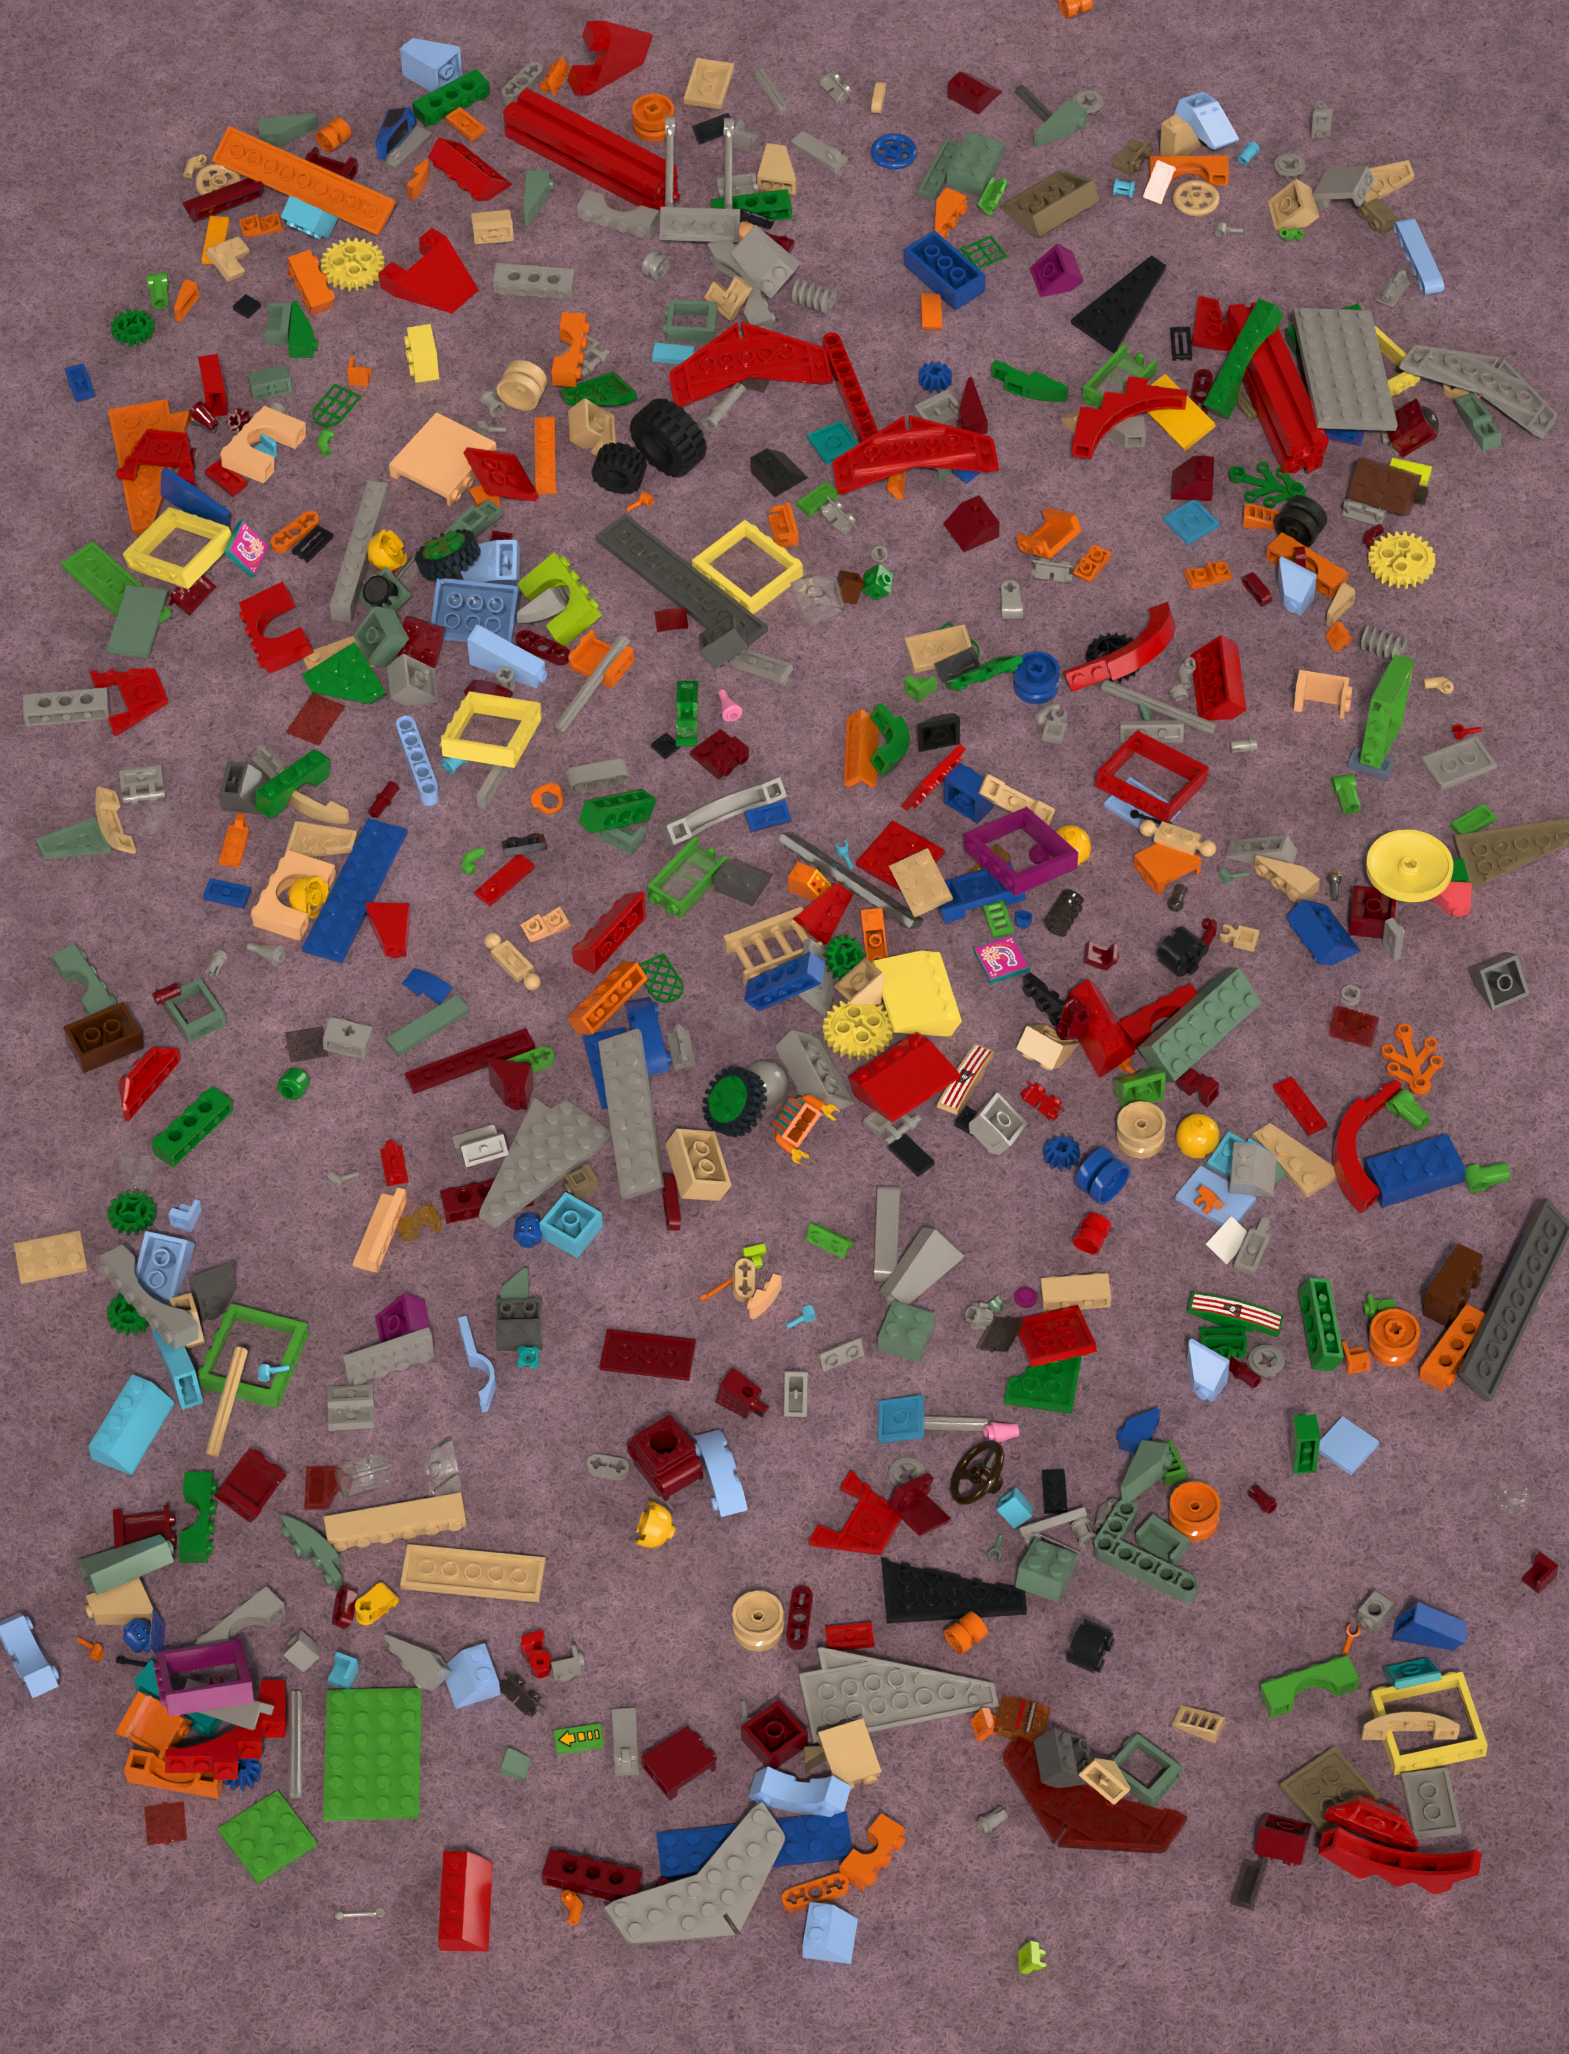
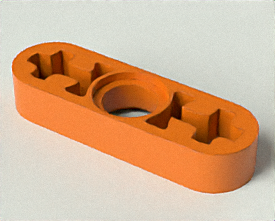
M314 511L304 512L272 536L270 540L272 550L276 553H284L313 528L320 525L319 515ZM293 530L300 531L298 535L290 534V532Z
M835 1873L789 1888L782 1894V1906L788 1912H797L809 1908L810 1902L824 1903L840 1898L847 1894L849 1880L844 1874ZM838 1881L842 1884V1889L834 1886V1882ZM825 1884H827V1888H829V1894H826ZM813 1888H818L822 1891V1895L818 1898H812L808 1893ZM801 1892H805L806 1901H803ZM790 1896L796 1899V1904H792L789 1901Z

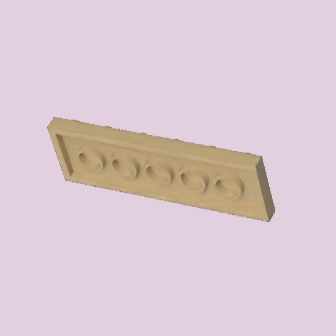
M407 1544L400 1587L404 1590L539 1603L546 1558Z

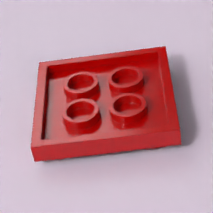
M467 447L463 452L487 495L523 501H536L538 498L537 491L515 454Z
M959 744L915 788L901 807L906 811L911 807L916 809L964 759L961 755L966 748Z
M892 820L855 862V866L901 892L889 868L890 865L927 848L935 863H937L945 854V849Z
M1078 1305L1013 1320V1327L1031 1367L1097 1352L1094 1338Z

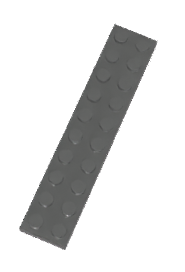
M626 513L595 535L596 541L678 607L686 608V613L706 629L729 614L734 613L748 638V646L768 632V626Z
M1548 1198L1540 1200L1458 1372L1462 1379L1486 1402L1492 1401L1569 1238V1221Z

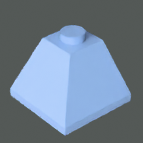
M1281 556L1279 559L1277 586L1282 604L1290 613H1297L1301 616L1314 601L1317 574Z
M1191 1338L1188 1343L1187 1367L1193 1391L1200 1399H1207L1213 1403L1228 1383L1230 1360Z

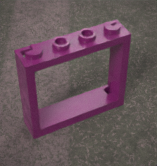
M1028 807L965 833L964 850L967 854L972 856L980 866H983L992 877L996 878L1015 896L1077 869L1078 851ZM1022 828L1054 858L1016 873L985 844Z
M241 1639L156 1652L157 1661L153 1662L161 1706L167 1708L168 1717L254 1703L252 1681ZM235 1664L238 1681L172 1691L168 1674Z

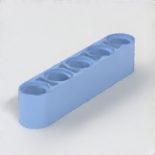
M1415 218L1394 222V233H1397L1400 246L1405 250V257L1411 263L1410 268L1414 276L1416 275L1418 278L1416 281L1420 290L1423 289V296L1443 292L1444 282Z
M410 716L399 717L396 721L397 737L420 801L426 806L435 805L439 800L438 784L415 721Z

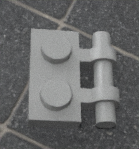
M587 334L585 335L587 337V348L583 349L585 353L584 364H580V367H582L581 378L594 372V368L599 364H603L610 355V351L606 348L599 351L600 343ZM569 346V347H568L564 352H562L560 355H563V354H565L567 351H569V349L571 348V346ZM590 356L593 357L590 362L587 361Z
M161 765L119 771L121 791H130V794L122 795L123 804L132 803L133 805L138 804L139 801L151 800V802H154L157 799L165 798L164 790L156 791V788L164 787ZM149 789V792L137 793V790Z
M873 1111L863 1119V1125L877 1137L884 1133L888 1134L889 1136L883 1140L888 1146L906 1132L914 1130L916 1124L921 1121V1118L918 1114L913 1115L911 1118L905 1114L892 1123L876 1111ZM899 1121L902 1123L897 1129L893 1127Z

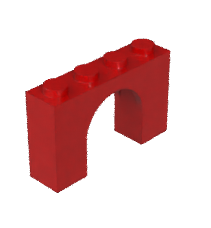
M283 581L239 602L241 611L238 613L243 623L246 622L247 624L244 628L248 637L253 639L250 644L254 652L259 655L256 659L261 669L265 667L268 673L276 672L314 653L310 641L301 627L277 638L264 637L266 626L272 619L296 608L291 593Z

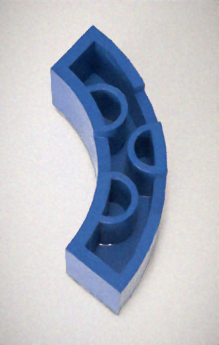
M650 997L625 1002L630 1029L638 1028L642 1032L648 1075L668 1072V1065H671L672 1061L670 1052L665 1051L657 1015H659L657 1003H653Z

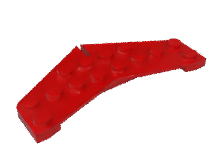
M742 321L741 327L744 338L741 339L738 323L736 322L671 370L669 374L673 402L681 407L690 405L749 378L818 385L833 383L828 354L824 347Z
M908 415L910 430H907L905 417L902 416L833 461L837 494L854 491L913 467L980 472L999 471L995 443L990 436Z

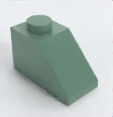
M528 1268L521 1269L501 1287V1296H498L497 1299L529 1298Z

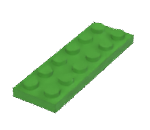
M91 542L61 563L62 569L116 618L126 586L143 587L94 542ZM165 605L159 624L171 617V611Z

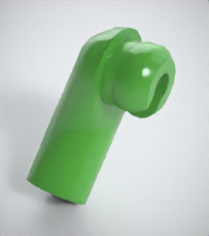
M1297 227L1289 230L1282 228L1279 232L1280 236L1287 242H1291L1294 239L1300 241L1304 237V231Z
M323 429L318 436L316 445L323 457L332 453L327 444L328 441L333 440L331 438L334 437L332 430Z
M477 847L465 854L461 869L467 875H472L475 872L476 866L473 864L474 861L485 855L482 847Z

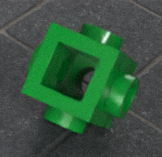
M877 564L865 571L862 591L873 600H879L888 596L892 590L894 574L881 564Z

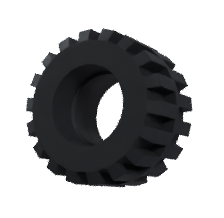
M611 442L609 445L604 444L597 453L592 468V476L594 481L600 487L605 488L606 491L616 494H631L633 491L636 492L641 485L647 467L646 458L635 447L632 448L628 444Z

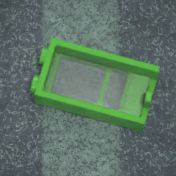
M1124 343L1083 386L1082 399L1088 405H1094L1101 409L1105 391L1125 394L1128 376L1150 380L1157 373V360L1154 359L1146 366L1144 365V356L1141 353H1137L1134 360L1127 356L1128 345Z
M695 836L647 885L649 900L655 905L663 906L669 914L682 918L714 884V876L723 862L729 860V857L724 855L718 861L715 859V850L709 847L706 853L700 850L698 838Z

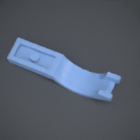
M467 1316L458 1317L459 1331L469 1367H477L485 1371L490 1377L485 1388L478 1392L482 1413L488 1412L496 1390L495 1371L490 1360L476 1352Z

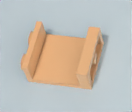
M1299 670L1294 711L1302 712L1304 700L1341 705L1340 718L1344 719V714L1349 712L1351 700H1349L1352 694V687L1349 686L1350 678Z

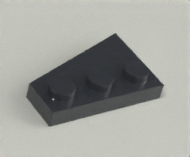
M1030 972L1023 976V992L1028 998L1032 997L1037 1008L1041 1012H1045L1049 1016L1051 1024L1056 1027L1061 1018L1063 1005L1067 1000L1061 1001L1056 991L1049 992L1046 984Z

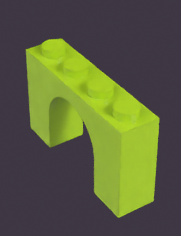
M553 552L521 579L517 585L530 601L549 588L569 587L570 598L566 608L545 625L554 639L561 645L566 646L598 620L602 614L598 610L600 607L598 602L593 597H589V589L578 581L581 579L575 570L569 568L571 563L564 555L560 557Z

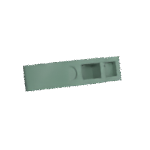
M487 499L480 506L475 507L473 505L465 511L444 535L451 530L460 529L462 531L466 529L473 532L476 537L503 515V510Z
M282 1516L280 1531L286 1540L290 1539L293 1543L291 1547L297 1557L301 1555L305 1562L311 1559L315 1569L318 1570L320 1568L324 1573L322 1578L327 1587L332 1586L335 1592H337L343 1586L342 1576L336 1569L340 1567V1559L337 1552L325 1538L308 1525L289 1516Z

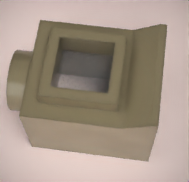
M588 1163L582 1168L564 1176V1191L577 1199H582L599 1190L598 1178Z

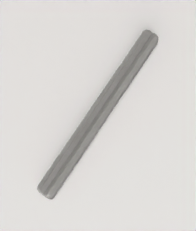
M619 636L554 727L558 732L565 733L603 681L604 673L623 649L629 645L630 640L626 636Z
M1104 680L1101 685V690L1138 706L1140 703H1144L1153 712L1173 720H1183L1185 725L1212 735L1216 731L1217 725L1154 698L1109 680Z

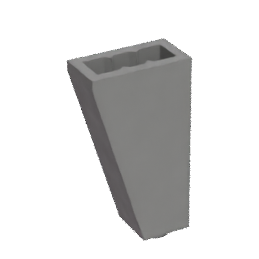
M923 1227L879 1292L885 1297L884 1301L890 1306L893 1300L909 1305L961 1261L964 1255L936 1229Z

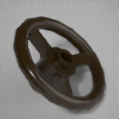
M984 1440L974 1445L964 1454L951 1477L950 1492L955 1502L960 1505H969L980 1500L985 1494H995L1001 1489L1003 1479L1000 1473L1003 1469L1005 1458L1001 1444L995 1440ZM986 1449H990L983 1462L973 1465L970 1470L965 1469L975 1456ZM995 1459L994 1466H993V1469H992V1468H991V1464H992L993 1460ZM960 1480H969L973 1483V1493L966 1496L961 1495L959 1491Z

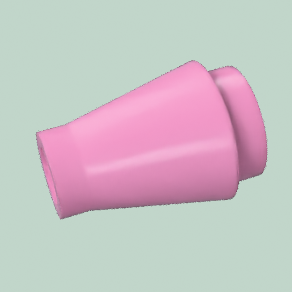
M990 1422L989 1425L984 1426L983 1430L985 1440H995L998 1443L1019 1436V1428L1016 1423Z

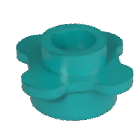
M523 1345L518 1347L519 1359L516 1362L517 1366L520 1368L524 1366L531 1367L532 1369L539 1366L537 1361L538 1354L540 1353L539 1348L536 1346L525 1347Z

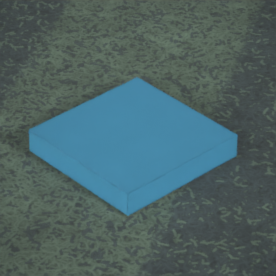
M1191 500L1163 516V521L1187 545L1192 544L1220 527V522L1197 500Z
M923 1395L879 1400V1443L924 1438L925 1398Z

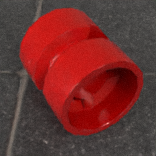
M1087 1213L1073 1238L1074 1246L1088 1254H1098L1104 1244L1103 1238H1107L1111 1230L1110 1221L1098 1213Z

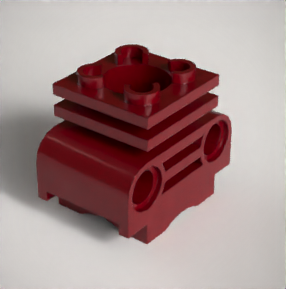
M671 1415L632 1436V1440L626 1443L627 1453L633 1459L635 1467L659 1497L661 1496L664 1501L669 1500L671 1495L696 1480L704 1479L702 1465L695 1455L696 1446Z

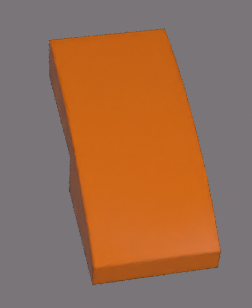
M428 159L416 165L413 169L414 178L406 184L407 196L412 200L419 196L428 182L430 176Z
M279 212L259 218L258 214H254L239 220L244 237L284 231Z
M920 294L921 329H942L940 294Z
M1093 544L1086 557L1081 558L1072 574L1091 583L1111 558V552Z
M1226 561L1207 562L1205 568L1186 569L1184 573L1190 589H1198L1225 582L1233 577Z

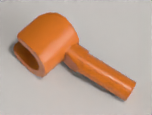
M643 492L639 496V500L625 507V509L630 511L642 504L649 507L654 503L653 496L648 492Z
M1131 1058L1117 1066L1119 1069L1126 1070L1130 1074L1137 1073L1129 1065L1132 1061Z
M1351 1623L1346 1628L1348 1636L1342 1651L1344 1655H1348L1354 1637L1360 1633L1359 1627L1356 1634H1350L1349 1627Z
M79 1637L77 1642L90 1650L88 1656L100 1662L105 1654L102 1646L99 1643L93 1645Z

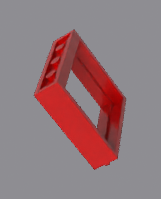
M1137 730L1097 771L1095 786L1168 823L1205 784L1209 767ZM1137 753L1190 780V782L1167 804L1113 775Z

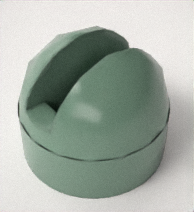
M996 1295L987 1302L989 1304L988 1309L992 1310L993 1314H999L1004 1309V1302L999 1295Z

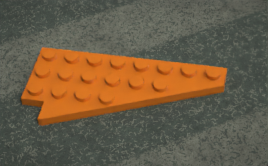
M167 399L108 409L119 468L124 465L126 457L132 454L134 446L147 429L186 433L190 421L189 410L170 414ZM139 464L135 480L122 479L133 535L143 534L158 518L164 497L160 495L161 471L165 468L164 466ZM166 467L173 472L174 467Z

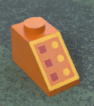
M797 861L788 875V891L811 901H815L820 894L831 886L816 868Z

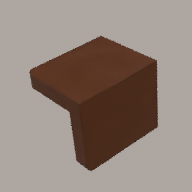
M839 571L833 589L837 602L857 604L864 584L860 574Z

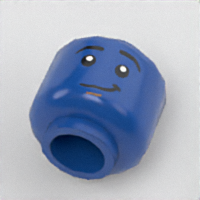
M525 1213L522 1214V1217L516 1219L513 1238L520 1243L521 1247L533 1248V1245L539 1244L542 1241V1232L539 1224L541 1220L539 1216Z
M133 1619L123 1629V1640L135 1653H141L142 1651L148 1653L151 1651V1625L146 1619Z

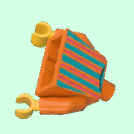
M809 1094L797 1099L790 1097L778 1109V1114L773 1120V1125L776 1128V1143L789 1155L792 1154V1160L800 1165H804L800 1162V1157L804 1156L809 1159V1155L801 1150H796V1147L800 1146L821 1116V1112L823 1111L831 1121H836L831 1116L833 1111L840 1113V1110L834 1105L829 1104L826 1106L825 1102Z

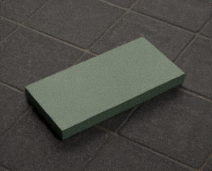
M133 585L126 586L107 646L108 653L141 658L149 657L168 596L167 590Z

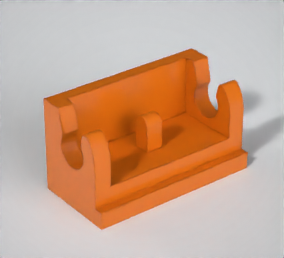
M790 502L771 507V513L779 512L768 515L775 543L783 548L799 545L798 530Z

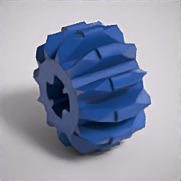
M931 360L930 364L924 363L923 367L920 368L919 385L922 386L923 391L929 389L931 394L936 390L939 394L941 389L945 391L948 386H951L952 371L948 368L947 363L941 365L940 360L937 363Z
M1064 1133L1061 1138L1054 1135L1052 1140L1047 1139L1046 1146L1043 1148L1045 1164H1050L1051 1170L1058 1166L1060 1172L1063 1167L1070 1171L1071 1165L1076 1166L1078 1159L1081 1157L1078 1142H1074L1072 1136L1065 1138Z
M238 1759V1780H223L226 1786L230 1785L233 1791L238 1786H240L242 1792L245 1790V1785L253 1788V1782H259L261 1766L258 1764V1759Z

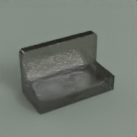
M1264 1857L1262 1864L1244 1859L1231 1899V1905L1254 1911L1267 1872L1269 1858Z

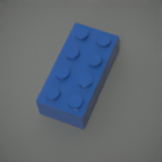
M935 230L904 248V265L936 294H940L941 298L954 310L985 292L986 275Z
M1448 1134L1366 1159L1364 1172L1369 1179L1380 1189L1377 1200L1381 1208L1464 1182L1466 1170Z

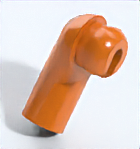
M566 1889L561 1893L560 1897L569 1910L567 1923L578 1925L583 1902L574 1891Z

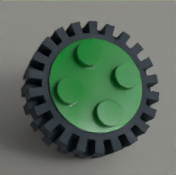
M456 529L455 531H448L445 535L444 533L440 534L439 538L434 537L432 540L427 541L425 546H421L419 548L420 551L416 552L415 561L422 576L428 580H436L437 578L440 580L444 579V576L448 578L452 575L454 579L464 580L460 569L466 570L467 565L474 564L473 561L478 559L481 549L473 532L466 529L462 531Z
M728 1067V1070H721L722 1075L716 1074L714 1076L716 1082L710 1081L709 1085L712 1089L711 1091L708 1089L705 1091V1094L709 1095V1097L703 1098V1103L707 1104V1106L702 1107V1112L707 1113L703 1117L704 1120L708 1121L706 1124L712 1130L729 1137L738 1138V1136H745V1132L750 1133L752 1131L750 1125L753 1127L758 1125L755 1120L756 1118L762 1119L761 1110L765 1111L766 1109L762 1102L767 1101V1096L762 1094L766 1093L767 1089L763 1087L765 1083L760 1079L759 1075L741 1067Z

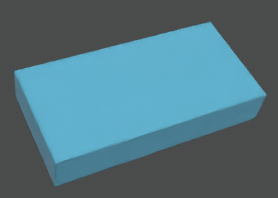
M655 343L652 362L681 364L694 354L695 346Z

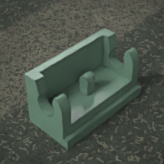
M286 365L247 374L250 384L249 388L254 401L293 393L291 378Z

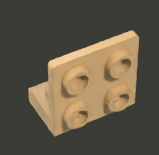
M510 210L471 214L475 245L514 241Z

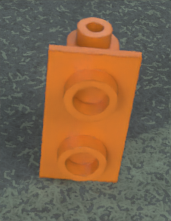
M563 56L551 64L547 73L548 77H545L540 84L542 92L551 91L555 96L570 70Z

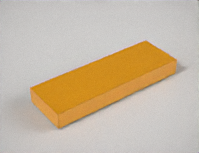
M210 216L202 253V264H213L206 255V251L208 248L226 241L230 223L229 217Z

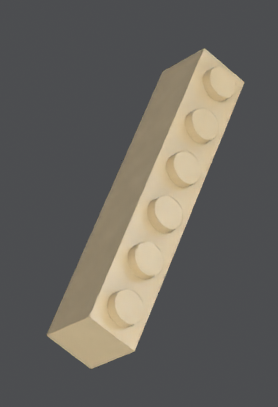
M461 1492L323 1516L327 1541L337 1552L344 1551L348 1547L358 1546L363 1548L371 1543L381 1542L385 1544L392 1542L393 1539H413L416 1535H435L439 1531H458L462 1527H467Z

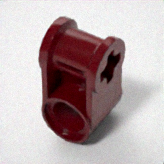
M1077 997L1069 998L1063 1005L1061 1018L1057 1025V1035L1061 1040H1076L1085 1037L1091 1011L1089 1008L1082 1006L1081 1001Z

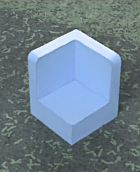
M195 1199L192 1206L180 1204L178 1209L171 1208L168 1214L170 1226L191 1232L202 1211L200 1201Z

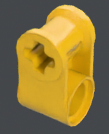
M383 1582L376 1584L369 1592L356 1601L355 1616L357 1622L364 1626L374 1623L382 1615L388 1613V1609L392 1606L396 1607L399 1598Z

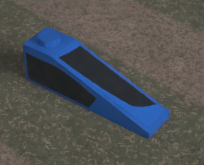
M411 107L388 109L375 142L379 160H383L412 132L414 125H416V116L412 113Z

